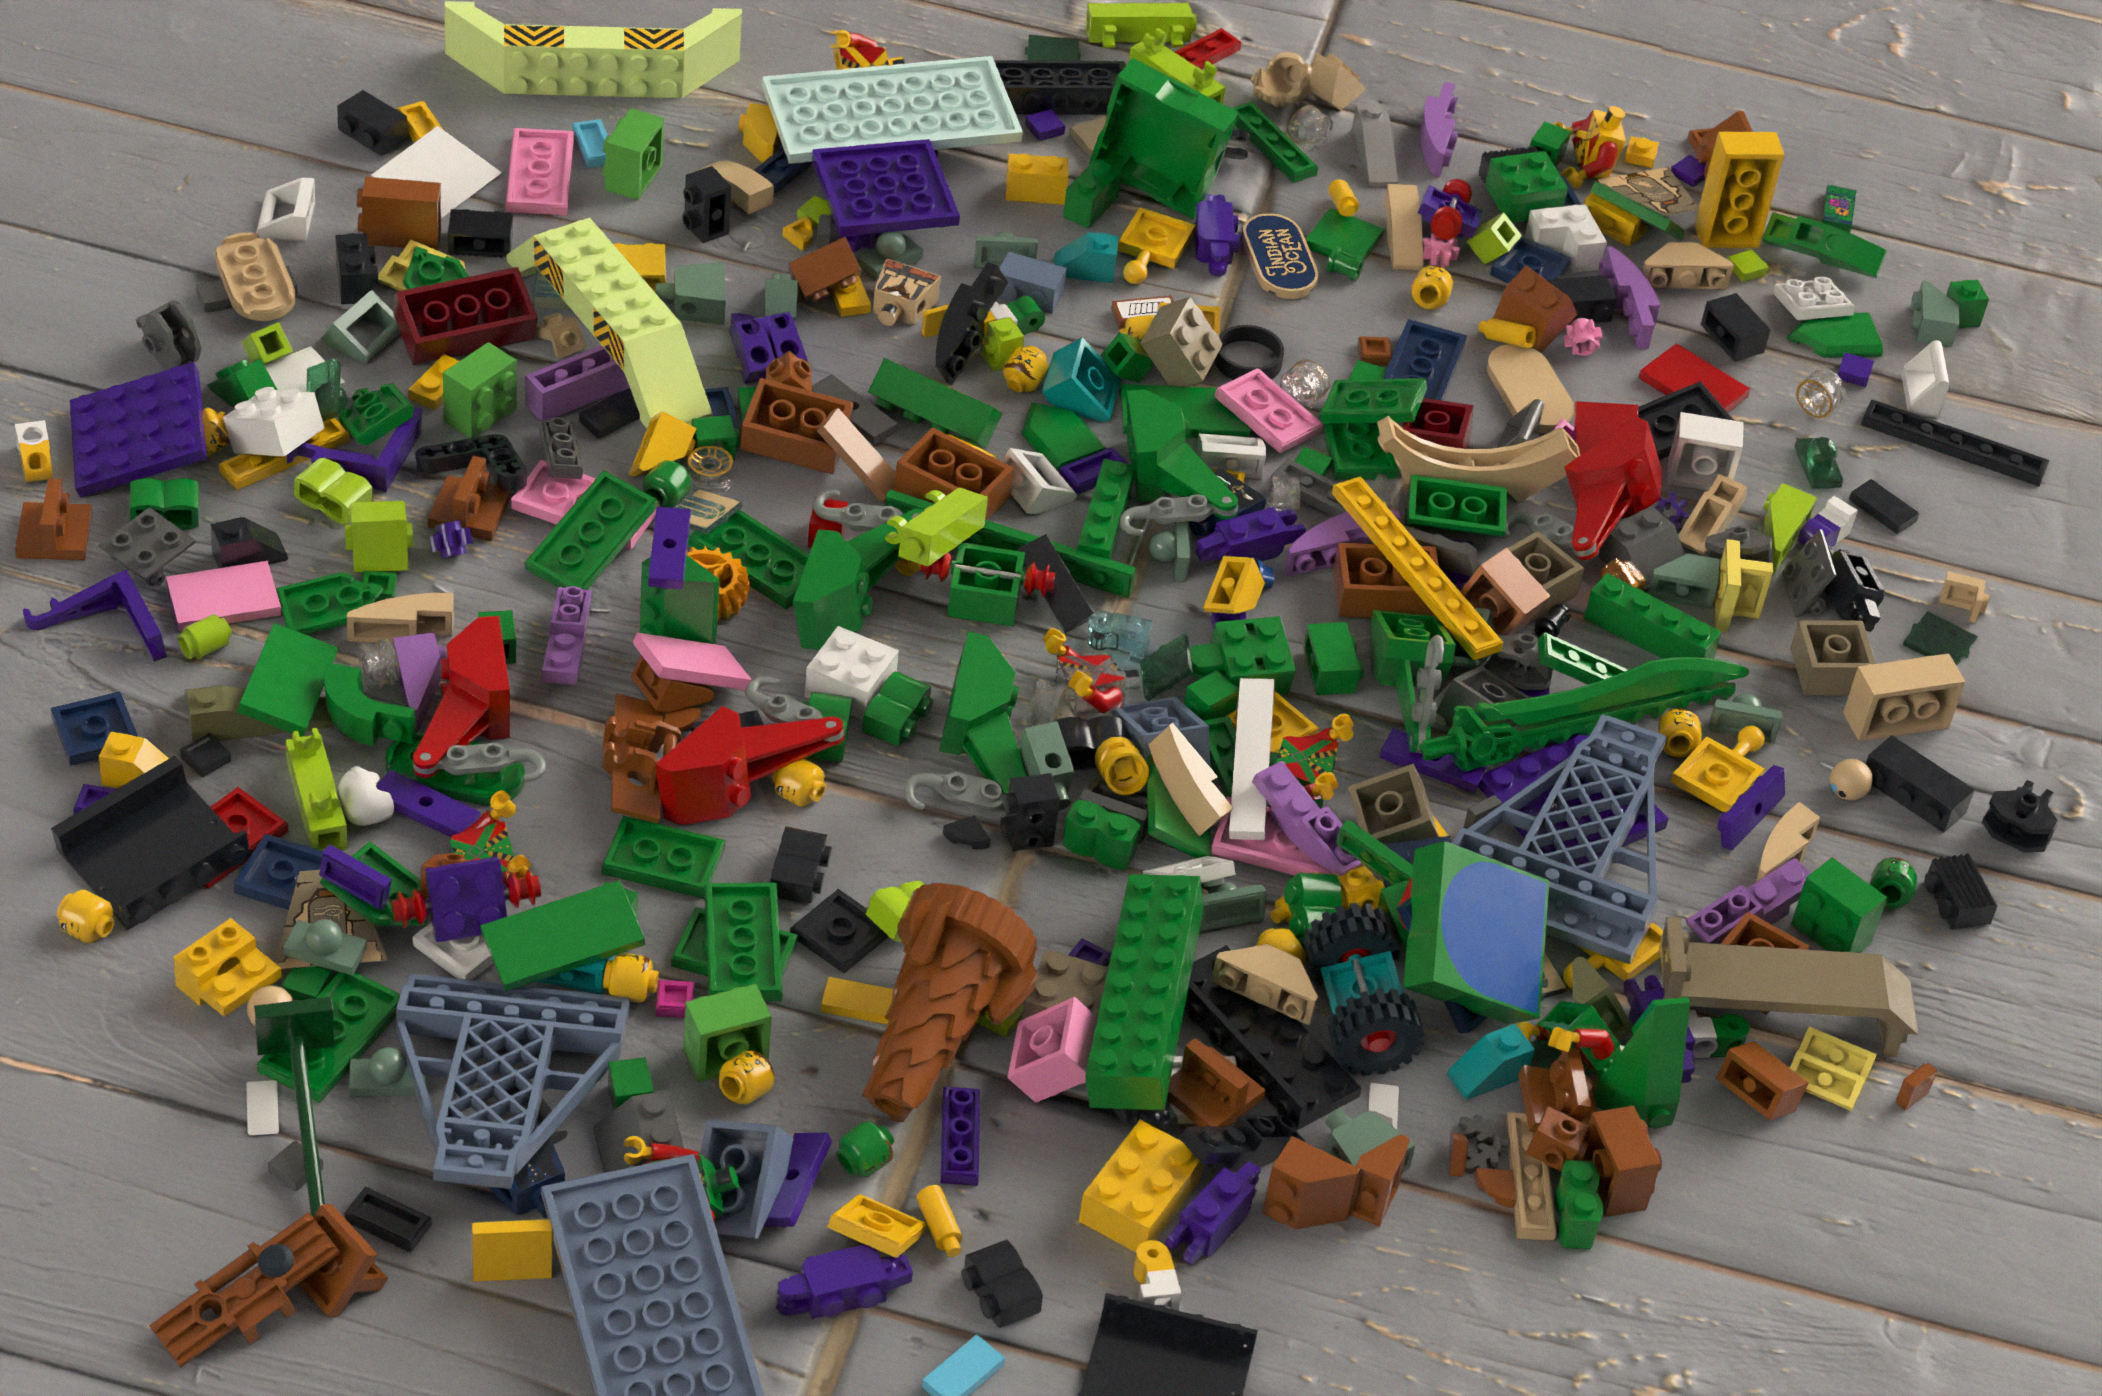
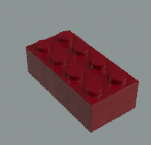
M518 267L398 291L395 295L393 314L412 365L438 360L443 354L454 357L473 353L488 342L496 347H501L535 338L538 316Z

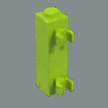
M1087 3L1085 30L1089 43L1102 42L1104 48H1115V42H1142L1144 35L1147 33L1154 37L1156 28L1161 29L1167 34L1165 42H1170L1171 47H1183V42H1191L1192 31H1196L1197 17L1196 14H1192L1189 3Z
M1155 29L1154 37L1148 33L1145 34L1142 42L1131 47L1129 62L1134 58L1223 104L1226 87L1214 79L1217 72L1216 66L1208 61L1205 62L1204 70L1192 65L1164 46L1167 34L1161 29Z
M960 487L947 496L941 491L931 490L925 495V498L934 501L935 504L924 509V512L909 522L901 516H893L887 520V524L894 526L898 534L891 532L885 536V540L891 544L900 543L898 557L928 567L984 527L988 502L987 496Z
M312 728L311 736L300 737L298 731H294L292 739L285 740L287 767L309 846L320 851H324L329 845L339 850H347V824L321 734H319L317 728Z

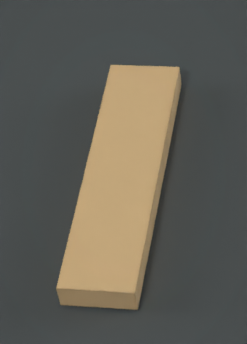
M1507 1112L1505 1123L1507 1139H1509L1510 1147H1508L1510 1170H1513L1516 1197L1514 1216L1517 1239L1554 1241L1556 1225L1549 1165L1525 1154L1534 1132H1529L1526 1113Z

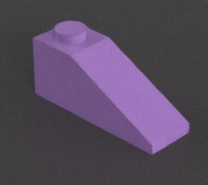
M434 633L393 638V656L396 654L397 660L394 658V663L398 661V664L394 666L398 677L400 670L399 687L404 707L415 708L416 732H419L441 681L440 659L446 658L444 646H437Z

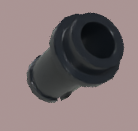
M1555 604L1546 616L1540 617L1535 622L1536 636L1539 638L1545 632L1557 637L1560 628L1570 620L1571 614H1567L1569 609L1562 604Z

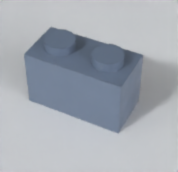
M1008 252L999 268L1008 284L999 298L1014 302L1022 296H1030L1042 311L1053 313L1064 292L1067 268Z

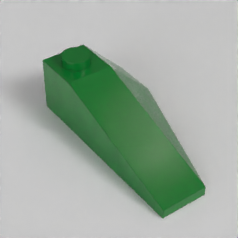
M1688 997L1653 1000L1632 1027L1633 1036L1625 1046L1619 1045L1613 1053L1615 1056L1613 1063L1609 1068L1602 1067L1596 1075L1592 1089L1596 1107L1602 1110L1634 1106L1640 1119L1646 1122L1648 1128H1661L1673 1124L1680 1101L1690 1000Z

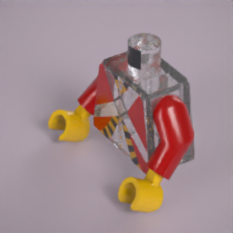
M1050 628L1044 636L1043 641L1047 652L1052 655L1057 654L1055 687L1061 695L1064 688L1068 686V693L1066 692L1062 698H1064V701L1066 700V704L1074 717L1083 718L1121 709L1125 705L1126 690L1140 688V676L1137 669L1121 671L1113 657L1109 655L1080 656L1068 645L1062 646L1066 641V637L1055 628Z

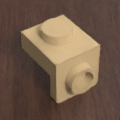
M553 313L543 317L544 322L537 324L536 338L550 340L557 358H564L585 349L584 339L577 318L562 316L561 313Z
M1947 571L1940 592L1939 603L1970 610L1969 622L1976 623L1979 612L1985 613L1989 601V594L1984 593L1986 580Z

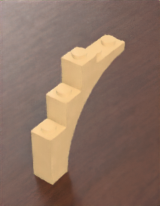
M1389 416L1377 422L1380 436L1377 437L1378 442L1386 454L1390 452L1394 456L1395 462L1402 474V478L1399 479L1400 485L1403 486L1402 489L1406 494L1411 475L1504 487L1507 488V494H1510L1519 503L1566 477L1564 467L1580 456L1578 445L1563 427L1542 437L1517 445L1493 449H1461L1441 446L1420 439L1401 428Z

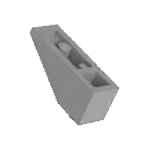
M1356 104L1351 133L1368 187H1387V184H1398L1391 122L1385 104Z

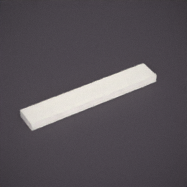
M1240 678L1231 798L1233 809L1230 812L1229 839L1265 840L1267 800L1256 788L1252 780L1256 773L1268 768L1270 764L1274 679Z

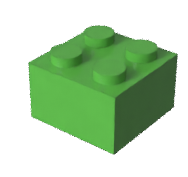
M630 108L625 117L618 120L614 132L605 138L603 144V152L606 153V162L602 170V175L605 177V190L636 200L641 198L663 166V117Z
M486 343L443 372V421L468 438L476 437L483 431H487L496 422L517 409V360L491 343Z
M757 984L737 987L730 991L707 997L702 996L685 1002L683 1050L698 1083L718 1078L722 1065L746 1050H755L769 1060L772 1016Z

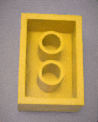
M1139 1120L1083 1193L1078 1222L1136 1252V1249L1142 1242L1157 1240L1200 1182L1203 1164L1182 1141Z

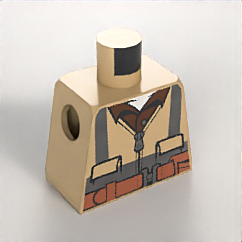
M886 259L874 291L873 311L875 314H878L879 321L886 326H892L896 321L914 325L923 317L925 310L931 309L938 302L941 276Z

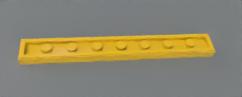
M1361 476L1333 485V496L1473 660L1502 651L1504 642Z

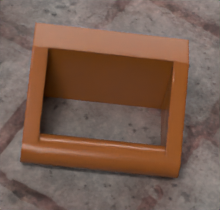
M642 655L630 676L657 711L669 713L710 702L714 698V693L708 685L659 678Z
M1397 1135L1360 1156L1355 1166L1360 1168L1351 1206V1216L1380 1227L1398 1191L1410 1143L1406 1135Z

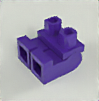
M789 312L735 322L729 327L737 358H740L742 365L741 375L744 384L759 381L760 378L766 379V367L776 358H780L788 351L799 359L808 361L796 325Z

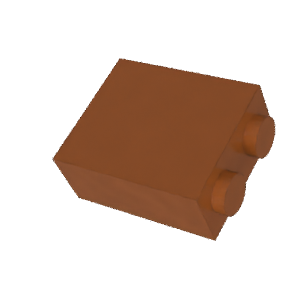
M366 177L364 188L358 189L357 207L362 208V213L358 215L357 229L358 232L367 233L368 245L405 248L410 240H414L438 251L442 232L441 183Z

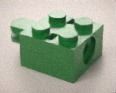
M1280 616L1215 622L1210 644L1193 645L1188 655L1190 661L1186 662V664L1190 662L1187 671H1189L1192 677L1203 678L1218 670L1238 689L1240 687V678L1274 679V690L1279 695L1289 694L1296 672Z

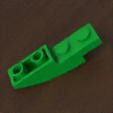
M1772 212L1762 236L1765 244L1819 258L1823 264L1876 279L1887 254L1886 249L1859 236L1799 215L1795 219Z

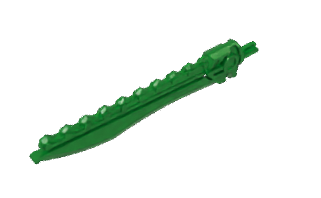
M1665 658L1648 661L1623 673L1572 690L1493 704L1486 702L1477 703L1474 706V710L1469 706L1457 705L1454 708L1453 724L1448 734L1423 741L1422 744H1419V750L1423 752V759L1425 761L1451 754L1454 763L1462 771H1470L1475 768L1511 760L1521 753L1523 747L1528 746L1535 751H1539L1549 740L1563 744L1575 733L1578 735H1591L1602 714L1634 725L1645 714L1657 719L1663 715L1667 708L1685 709L1693 701L1703 707L1715 695L1727 700L1736 691V684L1727 681L1748 676L1749 669L1741 664L1712 658ZM1510 719L1518 726L1512 727L1503 720Z

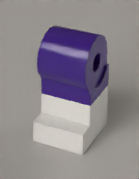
M1833 496L1827 501L1825 508L1805 523L1798 535V542L1805 545L1821 529L1827 545L1833 547L1851 533L1858 510Z

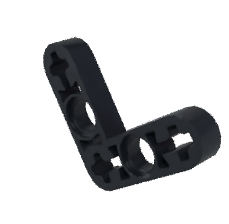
M490 434L425 446L415 452L417 470L424 474L468 468L472 457L476 456L486 458V468L500 489L517 491L527 485L524 463L509 439L501 434Z

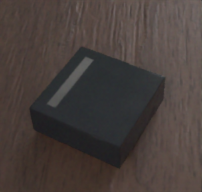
M210 733L180 749L181 758L202 778L231 762V753Z

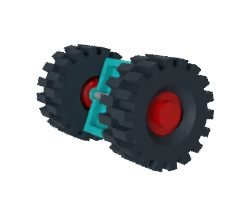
M1352 903L1349 909H1343V905L1335 907L1336 912L1332 914L1327 910L1321 914V921L1314 919L1311 922L1312 929H1306L1304 946L1312 974L1315 975L1319 983L1324 982L1332 1011L1329 1017L1328 1032L1336 1060L1339 1062L1340 1067L1344 1070L1348 1068L1349 1073L1355 1075L1359 1070H1361L1362 1076L1370 1075L1371 1071H1377L1378 1075L1385 1074V1069L1388 1068L1396 1071L1400 1069V1063L1403 1062L1408 1065L1413 1061L1411 1055L1418 1056L1420 1054V1046L1425 1044V1033L1414 1000H1410L1409 995L1402 991L1395 967V960L1399 959V947L1388 914L1384 915L1383 910L1379 907L1373 910L1371 904H1364L1363 908H1359L1358 903Z

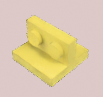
M1726 540L1720 561L1718 588L1714 598V628L1726 633L1728 632L1732 615L1760 618L1773 574V563L1740 559V541Z

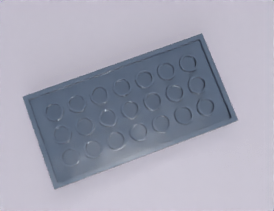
M694 1154L542 1186L541 1196L547 1218L552 1226L553 1240L596 1396H764Z

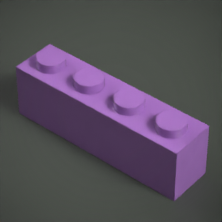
M600 345L525 375V405L539 420H550L553 417H558L630 388L624 371L604 347Z

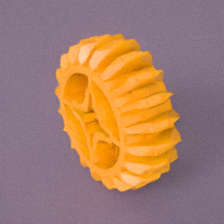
M706 545L703 550H697L692 546L687 555L719 579L717 621L719 618L729 620L731 614H739L741 606H745L750 582L748 581L746 567L742 566L740 559H733L731 552L722 554L719 547L712 551L708 550Z

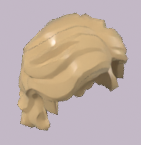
M1281 52L1271 59L1266 65L1265 71L1261 67L1258 68L1256 75L1252 76L1250 80L1255 87L1253 94L1258 100H1263L1265 104H1272L1277 108L1279 106L1287 107L1291 103L1301 101L1306 97L1312 68L1309 64L1304 63L1298 54Z

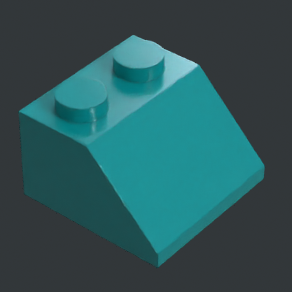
M1080 338L1053 352L1042 393L1047 401L1057 408L1074 411L1082 418L1106 422L1111 419L1121 378L1113 373L1106 362L1083 338Z

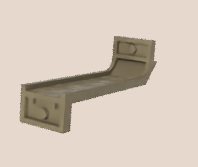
M1666 917L1658 949L1659 955H1661L1664 986L1663 999L1688 997L1690 1006L1877 1018L1882 1056L1897 1057L1901 1043H1906L1908 1034L1918 1035L1910 979L1882 954L1689 942L1688 933L1682 931L1681 917Z

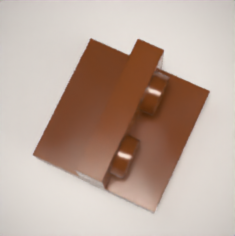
M473 456L463 478L447 476L428 516V528L435 529L436 525L460 521L461 529L470 528L472 537L488 541L493 540L511 500V491H505L497 485L490 484V473L486 472V458Z
M48 478L44 503L23 502L15 546L16 558L85 560L93 515L92 504H69V493H63L62 479Z
M1196 1038L1185 1045L1182 1067L1171 1076L1168 1088L1169 1102L1199 1127H1228L1239 1116H1242L1262 1101L1265 1094L1264 1088L1212 1046L1206 1047Z
M1570 1048L1569 1052L1563 1051L1558 1060L1553 1062L1550 1069L1524 1065L1518 1073L1529 1132H1535L1548 1106L1589 1126L1592 1112H1597L1590 1077L1584 1074L1579 1049Z
M321 1204L313 1218L338 1248L340 1254L302 1280L299 1285L328 1317H335L341 1314L354 1292L381 1291L388 1277L374 1263L378 1254L332 1204Z

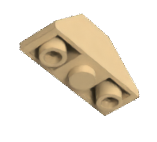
M1316 53L1313 59L1308 91L1317 99L1341 111L1360 96L1366 87L1359 82L1360 76L1352 72V69L1343 64L1342 60L1329 53L1326 57Z
M1668 242L1645 260L1642 273L1652 288L1728 289L1734 265L1733 262L1699 243Z
M1268 944L1220 952L1217 955L1211 982L1281 1012L1290 1018L1310 1025L1313 1020L1318 996L1299 958Z

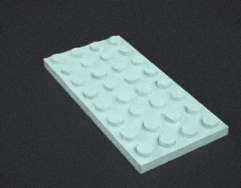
M992 56L763 76L762 88L789 164L811 162L812 149L930 139L933 149L937 150L1022 141L1023 131Z

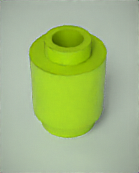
M212 614L183 628V632L177 635V641L181 651L188 659L194 657L200 659L229 645V637L232 636V631L226 619Z

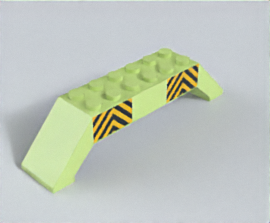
M445 1V54L503 94L683 98L740 61L742 9L712 8L711 14L684 29L503 24L476 8L475 2Z
M591 218L579 220L534 235L506 255L512 268H519L522 278L540 272L620 366L626 375L639 410L640 421L646 428L651 418L661 411L691 426L692 419L712 417V411L681 322Z

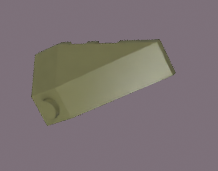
M219 685L184 690L192 742L208 733L217 741L289 732L236 712L246 688ZM319 697L306 731L312 730V728L324 729L334 727L327 712L326 697Z

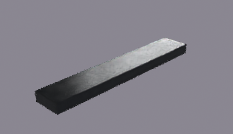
M1872 399L1861 423V426L2039 487L2050 461Z

